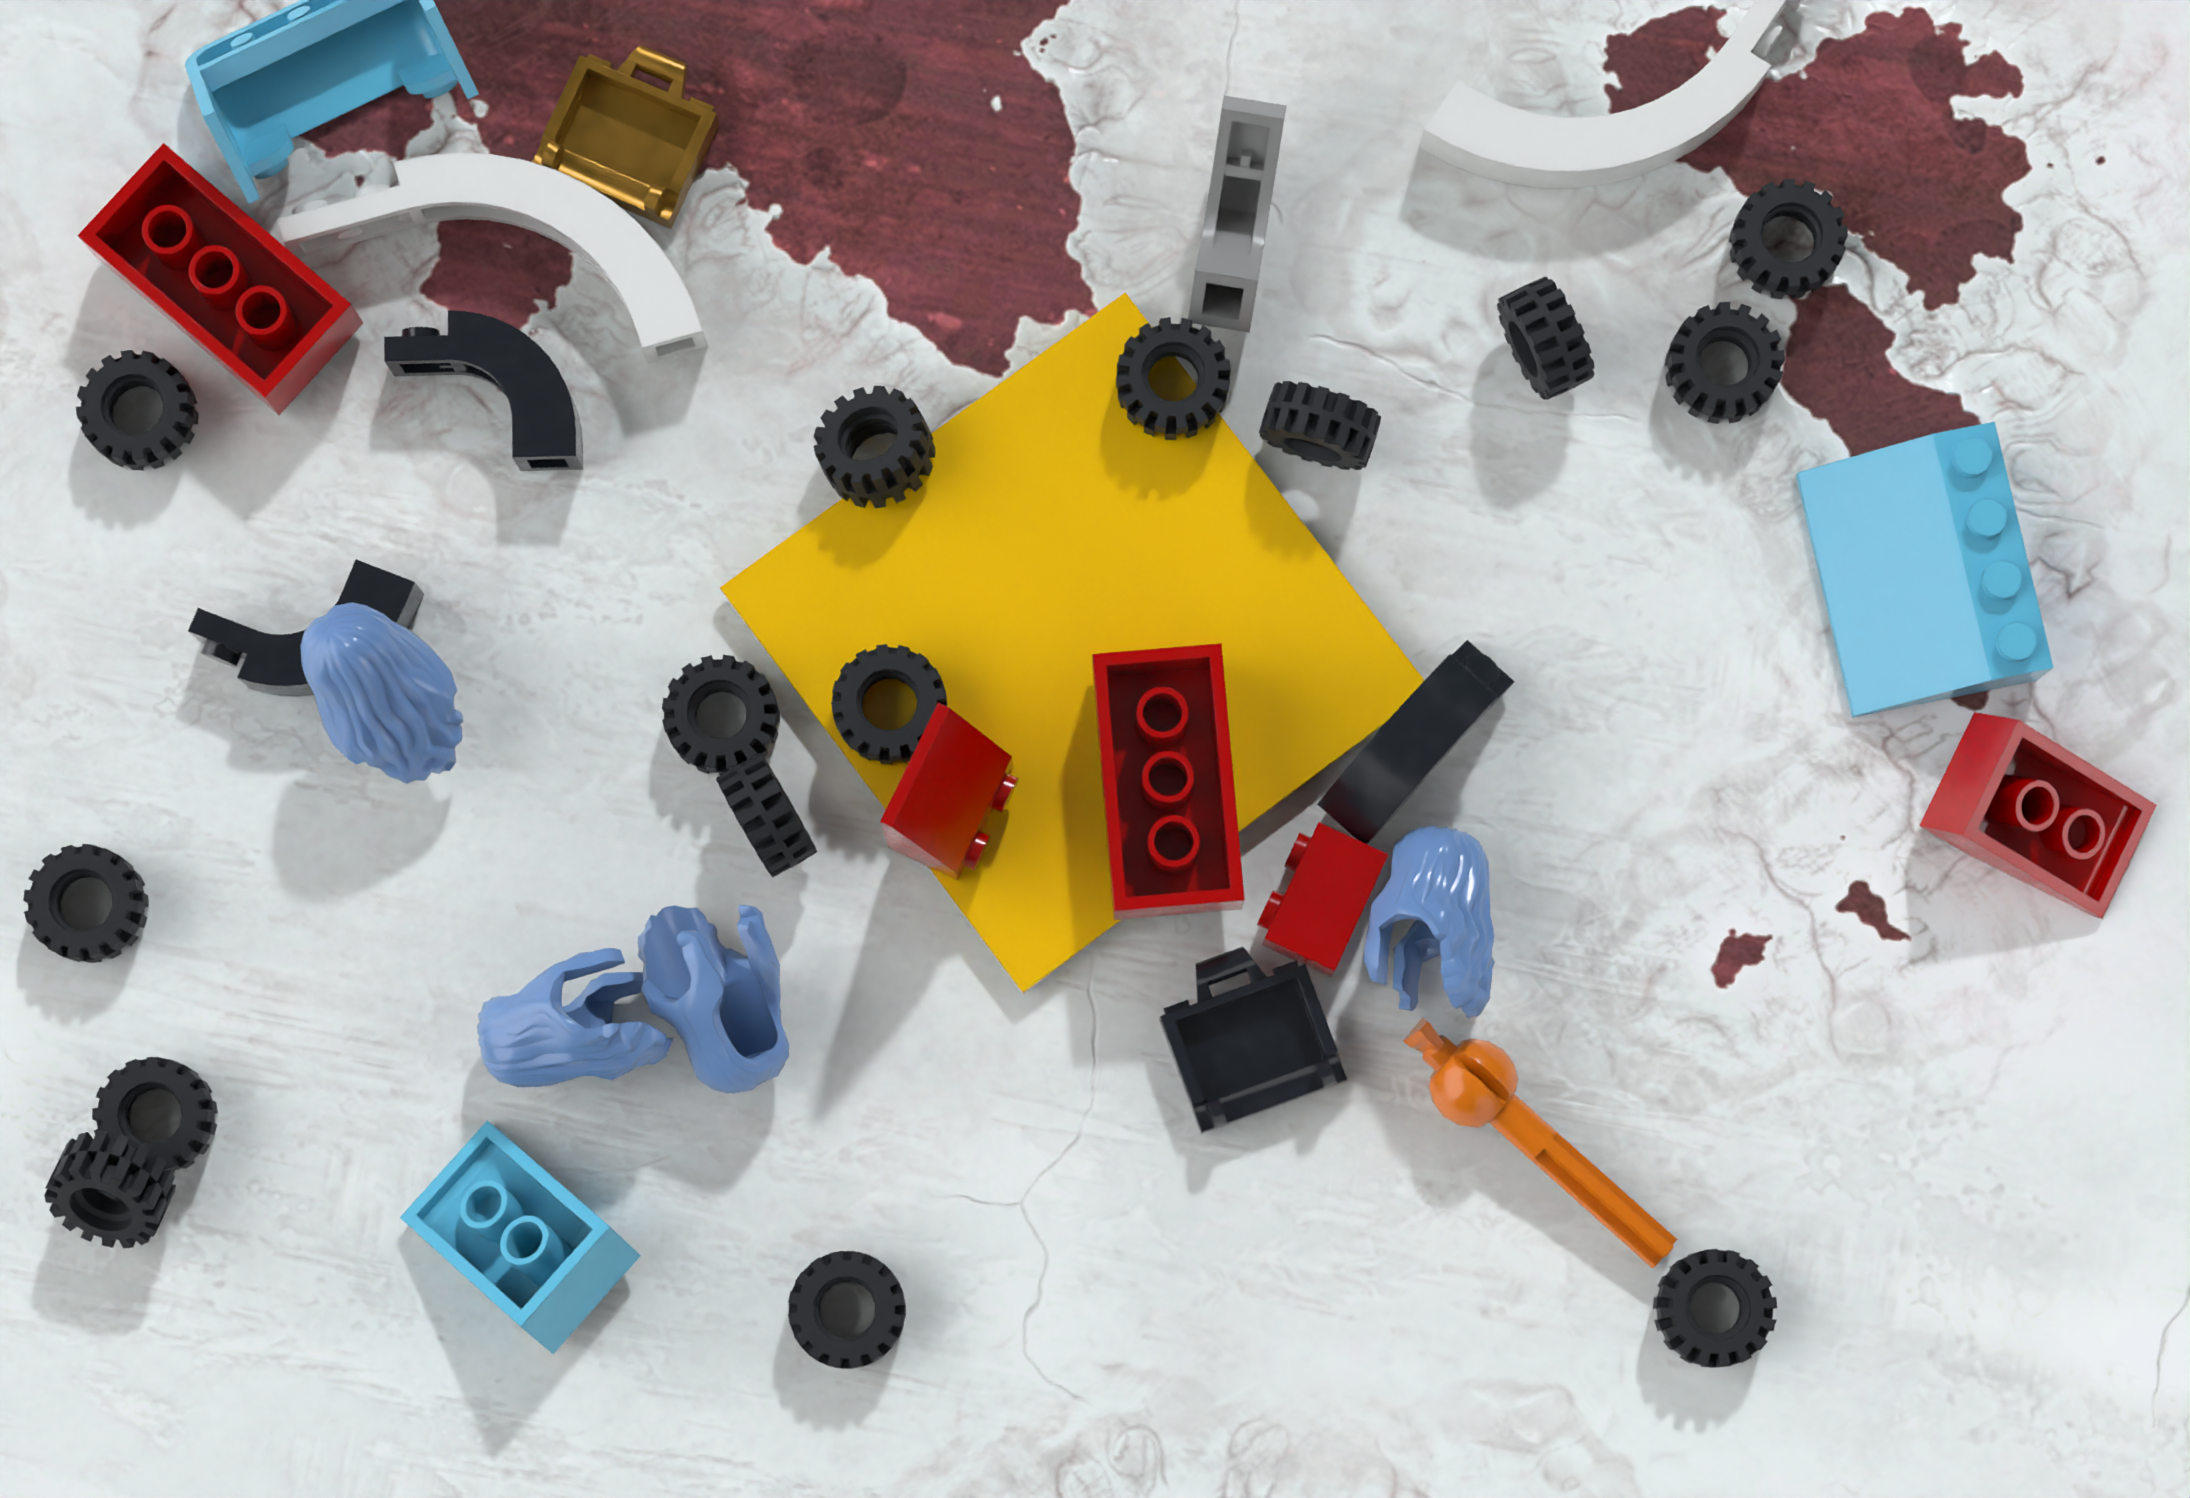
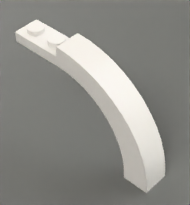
M1755 0L1725 45L1698 74L1679 88L1657 100L1614 114L1592 117H1559L1537 114L1492 99L1458 79L1425 126L1419 148L1450 165L1477 176L1507 184L1534 188H1584L1607 185L1641 176L1664 167L1692 152L1723 129L1745 107L1762 85L1771 68V65L1763 59L1783 30V27L1775 22L1786 5L1797 10L1804 0Z
M447 153L424 155L395 161L394 166L399 186L390 188L388 184L368 185L356 190L353 193L352 199L330 205L329 202L324 200L306 202L293 208V215L277 219L284 244L297 258L438 221L470 219L512 224L537 232L560 243L580 256L605 279L618 295L634 322L648 363L708 346L693 301L677 270L661 247L645 229L616 203L587 184L555 169L526 160L494 154Z

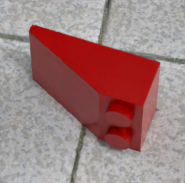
M938 703L880 820L888 848L957 881L964 867L975 871L991 838L990 835L982 832L983 827L992 809L1001 813L1004 812L1019 778L1010 774L1013 768L1012 756L951 708Z
M1974 712L1919 826L1960 851L2091 916L2103 919L2157 805L2022 721Z

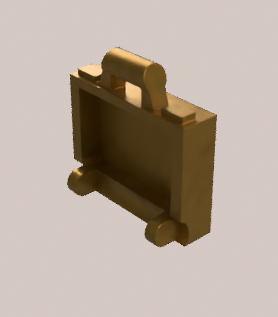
M639 45L616 71L613 69L612 63L591 54H588L587 58L580 55L543 132L540 147L532 163L555 169L579 180L612 200L620 208L672 229L720 123L714 106L693 97L689 101L684 99L687 64L644 45ZM637 71H642L670 83L671 86L668 92L635 79Z

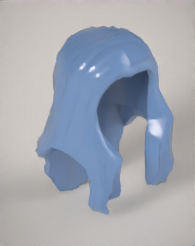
M353 602L335 605L326 615L314 619L304 631L300 645L301 663L306 680L314 693L322 725L332 744L354 764L365 762L371 767L381 769L387 776L398 779L406 784L415 780L425 781L431 773L440 774L443 771H450L456 763L455 747L462 741L463 737L462 726L460 725L463 723V716L460 711L454 709V696L457 693V688L452 672L434 650L418 635L392 621L384 613L367 605Z
M1433 825L1412 829L1394 843L1391 877L1383 891L1372 902L1364 950L1365 965L1372 981L1387 985L1389 945L1393 922L1403 919H1416L1407 934L1393 948V989L1399 992V1009L1413 1011L1416 1008L1422 963L1441 955L1443 989L1452 1006L1456 1009L1461 1007L1468 1019L1477 1017L1482 1013L1491 998L1492 969L1495 964L1492 957L1494 928L1490 916L1488 859L1480 842L1466 832L1455 828L1449 829L1447 826L1438 828Z
M676 905L664 907L656 916L650 915L645 924L644 931L638 936L637 942L638 957L644 963L643 985L641 989L651 1013L666 1020L676 1029L685 1044L697 1079L711 1089L727 1094L753 1090L758 1085L778 1077L786 1060L789 1058V1042L781 1023L780 964L766 930L762 912L756 907L749 905H739L738 907L740 920L737 923V929L747 956L731 948L726 949L720 943L717 937L716 926L708 923L705 915L698 908H685Z
M616 948L583 952L565 961L556 963L530 981L517 994L492 997L489 1001L483 1002L482 1010L478 1013V1042L484 1065L497 1081L515 1087L550 1086L582 1076H595L614 1080L631 1072L636 1067L656 1064L667 1057L673 1038H667L663 1032L642 1021L621 1024L612 1023L614 1002L620 998L642 992L643 972L604 973L591 980L583 992L569 1005L562 1007V987L564 982L625 963L621 950Z

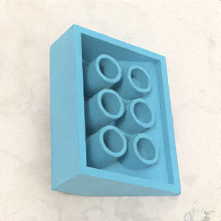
M1995 422L1930 434L1804 470L1796 474L1852 718L2033 682L2054 668Z

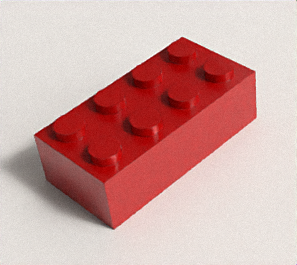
M165 143L152 154L77 235L98 260L278 415L289 406L364 323L349 301Z
M1222 643L1092 654V674L1113 919L1121 920L1241 910L1245 897Z

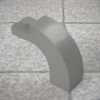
M1224 96L1188 315V319L1193 320V324L1250 333L1287 105Z

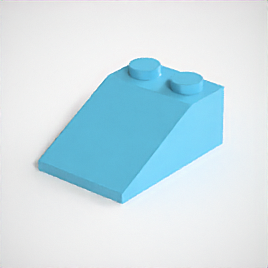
M488 1120L400 1217L513 1321L552 1354L559 1349L641 1256L608 1224Z

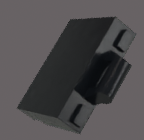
M1239 947L1195 963L1197 1003L1190 1005L1189 1001L1185 1000L1163 1009L1165 1014L1159 1018L1201 1134L1347 1081L1335 1042L1306 964L1299 966L1297 960L1272 969L1273 975L1266 977L1244 947ZM1247 972L1250 984L1212 997L1210 985Z

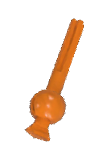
M1422 1018L1403 1042L1410 1048L1422 1052V1059L1434 1069L1430 1076L1428 1088L1433 1104L1443 1117L1460 1126L1479 1128L1487 1123L1491 1124L1651 1268L1656 1267L1660 1260L1671 1252L1674 1248L1673 1244L1677 1239L1514 1094L1517 1089L1518 1075L1515 1064L1502 1048L1490 1041L1471 1038L1462 1040L1456 1046L1444 1035L1439 1036L1426 1019Z

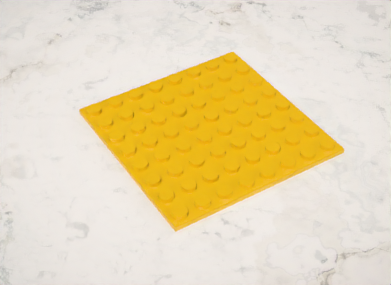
M1126 292L931 433L932 441L936 448L935 458H929L933 465L932 471L929 476L922 474L919 476L923 485L916 492L910 488L903 492L906 497L905 500L896 504L893 497L886 499V507L875 508L871 500H868L866 507L863 508L855 506L851 498L848 501L842 498L720 587L722 593L885 810L909 761L905 763L896 761L890 765L881 764L880 761L873 759L869 761L861 757L858 752L851 749L843 740L836 727L832 712V690L835 680L837 681L841 674L840 670L847 662L851 663L856 658V654L864 649L868 652L877 649L876 645L887 644L888 647L898 648V645L909 647L910 651L916 654L921 653L941 676L946 690L947 707L951 708L1012 756L1013 768L1010 774L1019 778L1004 812L1001 813L992 809L983 827L982 832L990 835L991 838L975 871L964 867L957 881L930 867L928 868L1023 994L1121 921L1113 919L1092 674V654L1222 643L1239 833L1382 727L1424 681L1423 677L1219 413L1215 417V422L1206 429L1205 426H1202L1198 429L1197 435L1187 438L1185 433L1176 434V440H1165V434L1155 432L1154 437L1144 433L1143 425L1137 423L1134 426L1127 418V410L1125 407L1121 409L1118 401V390L1116 388L1117 363L1119 355H1122L1124 352V344L1129 337H1137L1139 335V328L1149 322ZM1174 356L1166 357L1156 362L1148 375L1152 391L1158 397L1167 401L1183 400L1190 396L1197 387V384ZM884 679L876 682L867 690L863 698L862 710L865 718L873 726L881 730L893 731L904 727L912 720L917 708V699L914 691L908 684L898 679Z

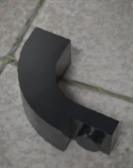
M448 310V335H440L438 329L431 327H409L402 330V336L384 337V362L394 377L467 375L485 380L498 388L508 398L512 413V458L520 471L583 470L582 428L573 397L551 358L525 333L510 324L487 315Z
M356 559L335 605L350 602L367 605L409 629L424 593L414 581ZM197 608L188 632L204 644L201 651L203 655L232 667H237L240 658L245 659L237 678L250 689L279 696L299 697L314 695L306 680L301 663L300 645L305 630L283 635L264 633Z
M1466 640L1452 655L1449 654L1399 707L1350 763L1317 805L1354 838L1368 844L1399 812L1447 754L1499 701L1515 681L1502 671L1490 657L1483 654L1471 642Z

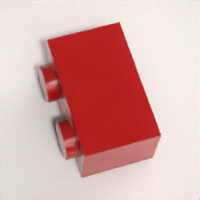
M1318 822L1312 837L1299 832L1284 865L1285 868L1295 872L1285 895L1274 890L1272 891L1257 923L1258 926L1268 930L1262 946L1332 977L1389 854Z

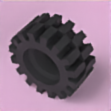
M1719 302L1716 309L1710 310L1709 305L1698 309L1695 316H1689L1682 323L1670 343L1671 346L1666 354L1664 365L1668 366V372L1665 375L1667 386H1674L1676 391L1673 398L1678 405L1685 401L1691 407L1687 413L1695 418L1700 413L1709 416L1707 421L1709 423L1719 424L1722 418H1728L1729 424L1739 422L1744 415L1752 416L1759 411L1780 382L1783 371H1780L1785 361L1784 350H1778L1777 346L1781 341V337L1777 329L1771 333L1766 326L1770 320L1762 313L1758 319L1749 315L1752 307L1741 304L1738 310L1730 309V302ZM1717 341H1727L1737 345L1745 353L1748 361V371L1745 378L1733 385H1719L1711 381L1704 374L1701 367V354L1704 348Z
M1171 317L1159 319V325L1152 328L1149 323L1139 328V335L1137 337H1129L1124 344L1123 354L1119 355L1116 388L1121 409L1125 407L1128 412L1127 418L1134 426L1140 423L1144 426V433L1153 437L1155 432L1165 434V440H1176V434L1183 433L1186 434L1187 438L1195 436L1198 429L1202 426H1205L1206 429L1215 422L1218 412L1222 413L1226 405L1230 387L1231 367L1229 359L1226 360L1225 347L1220 339L1215 342L1211 338L1212 331L1202 325L1200 330L1192 327L1193 320L1182 318L1181 324H1172ZM1180 357L1187 360L1195 368L1198 375V384L1194 392L1187 398L1180 401H1167L1158 397L1152 391L1148 375L1153 365L1163 358Z
M712 655L702 657V663L696 666H692L689 663L681 669L683 674L678 680L675 678L671 680L668 685L669 695L667 698L663 697L662 710L664 712V719L662 722L673 748L688 765L691 763L696 766L698 771L709 774V771L718 772L721 776L759 753L764 758L767 756V748L771 742L775 744L778 736L777 725L780 722V710L769 681L763 673L760 674L756 671L754 665L745 660L743 663L738 662L734 656L723 655V659H713ZM717 692L734 694L744 703L746 708L744 725L738 733L726 739H715L707 736L699 729L697 724V711L700 704L706 697Z
M97 1131L94 1139L88 1132L79 1134L77 1140L72 1138L66 1144L45 1187L47 1189L44 1194L45 1202L52 1203L49 1211L54 1218L65 1216L62 1225L69 1231L76 1227L82 1229L81 1238L89 1242L92 1241L94 1235L101 1237L102 1246L113 1248L116 1240H119L123 1248H133L136 1241L141 1246L149 1242L150 1237H154L175 1193L176 1185L172 1184L175 1178L172 1170H163L166 1161L160 1155L152 1158L148 1157L150 1147L142 1142L137 1148L128 1145L130 1137L122 1134L118 1135L116 1141H112L108 1131Z
M1708 1249L1689 1254L1687 1257L1676 1261L1669 1267L1670 1271L1665 1276H1662L1657 1285L1660 1287L1658 1296L1654 1297L1653 1309L1657 1310V1320L1654 1321L1657 1331H1661L1666 1339L1663 1342L1670 1350H1675L1680 1354L1679 1358L1688 1363L1701 1365V1367H1728L1745 1362L1752 1358L1751 1355L1754 1352L1761 1350L1768 1342L1766 1337L1769 1331H1773L1776 1320L1772 1318L1773 1309L1777 1308L1776 1297L1771 1296L1769 1287L1773 1285L1768 1276H1762L1757 1270L1759 1265L1753 1260H1746L1739 1256L1740 1253L1731 1250ZM1707 1283H1720L1727 1286L1733 1291L1739 1303V1315L1736 1323L1731 1329L1722 1334H1710L1701 1330L1691 1316V1299L1694 1293Z

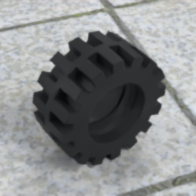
M1783 179L1781 184L1775 185L1772 181L1763 185L1759 192H1754L1738 212L1730 231L1729 242L1732 243V248L1729 252L1732 263L1737 262L1739 266L1737 274L1742 281L1749 278L1754 283L1751 289L1759 294L1764 289L1770 291L1771 298L1781 300L1784 295H1791L1792 299L1801 298L1806 292L1811 290L1813 293L1831 277L1839 265L1846 249L1844 244L1848 237L1847 226L1842 225V219L1845 215L1840 206L1834 208L1830 202L1833 196L1826 190L1821 195L1814 191L1816 184L1805 180L1804 184L1800 186L1795 185V179ZM1780 216L1792 217L1804 223L1813 236L1812 253L1804 260L1795 263L1784 262L1772 256L1764 246L1762 239L1763 228L1766 223Z
M1548 277L1540 278L1498 299L1497 310L1501 314L1499 315V320L1505 329V339L1513 350L1512 355L1516 363L1518 362L1521 366L1522 374L1526 380H1530L1531 388L1535 393H1539L1540 398L1544 400L1551 399L1594 377L1593 369L1595 366L1593 359L1589 355L1592 353L1589 343L1583 336L1585 332L1581 323H1578L1575 318L1576 313L1573 307L1566 302L1565 294L1560 288L1557 289L1556 283L1552 279H1548Z
M133 350L121 351L120 358L114 359L109 355L102 359L101 362L104 366L100 370L96 371L94 368H91L85 375L89 383L86 387L80 386L77 397L81 400V406L76 407V414L82 423L81 430L100 454L120 467L126 465L132 470L144 471V466L151 465L156 469L165 466L163 460L169 456L175 460L183 453L179 448L184 442L190 444L195 434L191 429L193 424L198 425L199 413L195 409L197 400L189 383L170 362L164 358L160 359L154 353L143 350L140 355L136 354ZM138 386H146L156 390L163 402V412L157 424L147 432L138 435H130L118 430L112 417L113 408L118 398L127 390Z
M1283 381V383H1275L1259 433L1260 437L1263 440H1267L1269 445L1282 448V452L1289 455L1300 456L1302 460L1319 462L1322 466L1331 468L1333 465L1343 470H1350V468L1362 470V467L1366 468L1382 418L1374 408H1368L1366 403L1360 400H1352L1349 398V395L1341 392L1334 393L1329 388L1322 386L1316 388L1303 382H1298L1297 385L1291 381Z
M874 386L872 393L867 394L864 387L853 390V399L847 401L842 395L834 401L838 409L835 412L826 409L820 417L825 427H816L814 438L817 442V445L813 446L815 455L833 489L835 488L838 495L845 501L851 498L855 506L865 508L868 500H871L875 508L886 507V499L893 497L897 504L906 499L903 493L906 489L910 488L916 492L923 485L919 478L921 474L930 475L933 465L929 458H935L936 449L932 441L933 437L917 405L911 398L907 399L902 391L894 388L889 394L885 386ZM890 433L897 435L893 445L883 455L864 461L852 459L856 449L866 439L877 434Z
M887 644L876 645L877 649L868 652L864 649L857 653L856 658L851 663L847 662L840 670L841 674L838 680H835L832 690L833 718L843 740L851 749L858 752L861 757L869 761L871 759L880 761L881 764L892 765V762L896 761L905 763L910 761L937 704L940 703L947 706L946 690L936 668L921 653L916 654L910 651L909 647L898 645V648L888 647ZM884 679H898L908 684L914 691L917 699V708L912 720L904 727L893 731L881 730L873 726L865 718L862 710L863 698L867 690L876 682Z
M761 753L716 778L738 823L772 878L817 853L816 847L803 822Z
M82 844L81 847L69 845L62 847L61 853L57 855L50 853L41 860L45 865L39 871L33 870L29 877V880L33 881L31 889L24 891L23 901L28 903V911L24 912L26 922L32 925L34 929L32 933L37 940L54 953L78 962H102L101 959L106 957L113 959L122 954L121 949L124 946H132L138 939L135 935L138 928L145 927L148 917L144 916V908L149 907L148 895L143 890L145 883L141 875L133 869V866L120 855L106 848L91 844ZM94 877L100 879L108 886L112 894V907L109 916L101 925L93 929L78 930L72 928L66 923L61 912V901L64 892L73 882L81 878Z
M147 1057V1059L143 1060L134 1059L126 1062V1067L123 1069H115L107 1077L110 1081L105 1088L100 1087L96 1094V1098H99L98 1107L92 1109V1120L97 1122L98 1128L94 1130L95 1135L97 1131H108L110 1140L116 1141L118 1135L122 1134L130 1137L128 1145L137 1148L142 1142L150 1147L147 1156L152 1158L160 1155L166 1161L163 1170H172L173 1173H175V1170L180 1168L186 1169L194 1164V1159L199 1154L204 1155L210 1146L207 1144L210 1135H215L217 1124L214 1123V1114L218 1113L216 1102L212 1100L210 1095L212 1090L207 1082L198 1076L197 1072L177 1061L160 1057ZM148 1090H167L175 1096L180 1104L182 1115L180 1125L173 1136L164 1142L145 1143L136 1137L131 1128L129 1119L131 1107L136 1099Z
M856 1251L832 1252L811 1262L795 1280L796 1282L790 1292L788 1301L789 1324L799 1345L809 1356L818 1362L840 1369L864 1367L883 1357L892 1349L900 1337L906 1317L904 1293L894 1273L878 1259ZM841 1282H855L864 1286L871 1294L875 1304V1316L871 1325L862 1334L853 1338H840L831 1334L823 1325L820 1317V1303L824 1294L832 1286Z

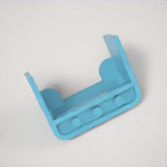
M300 0L203 46L185 62V68L202 116L249 204L260 199L253 177L255 179H265L282 171L288 164L287 157L294 150L292 138L403 85L408 93L423 94L425 98L441 96L452 90L457 85V82H459L467 99L479 94L433 0Z

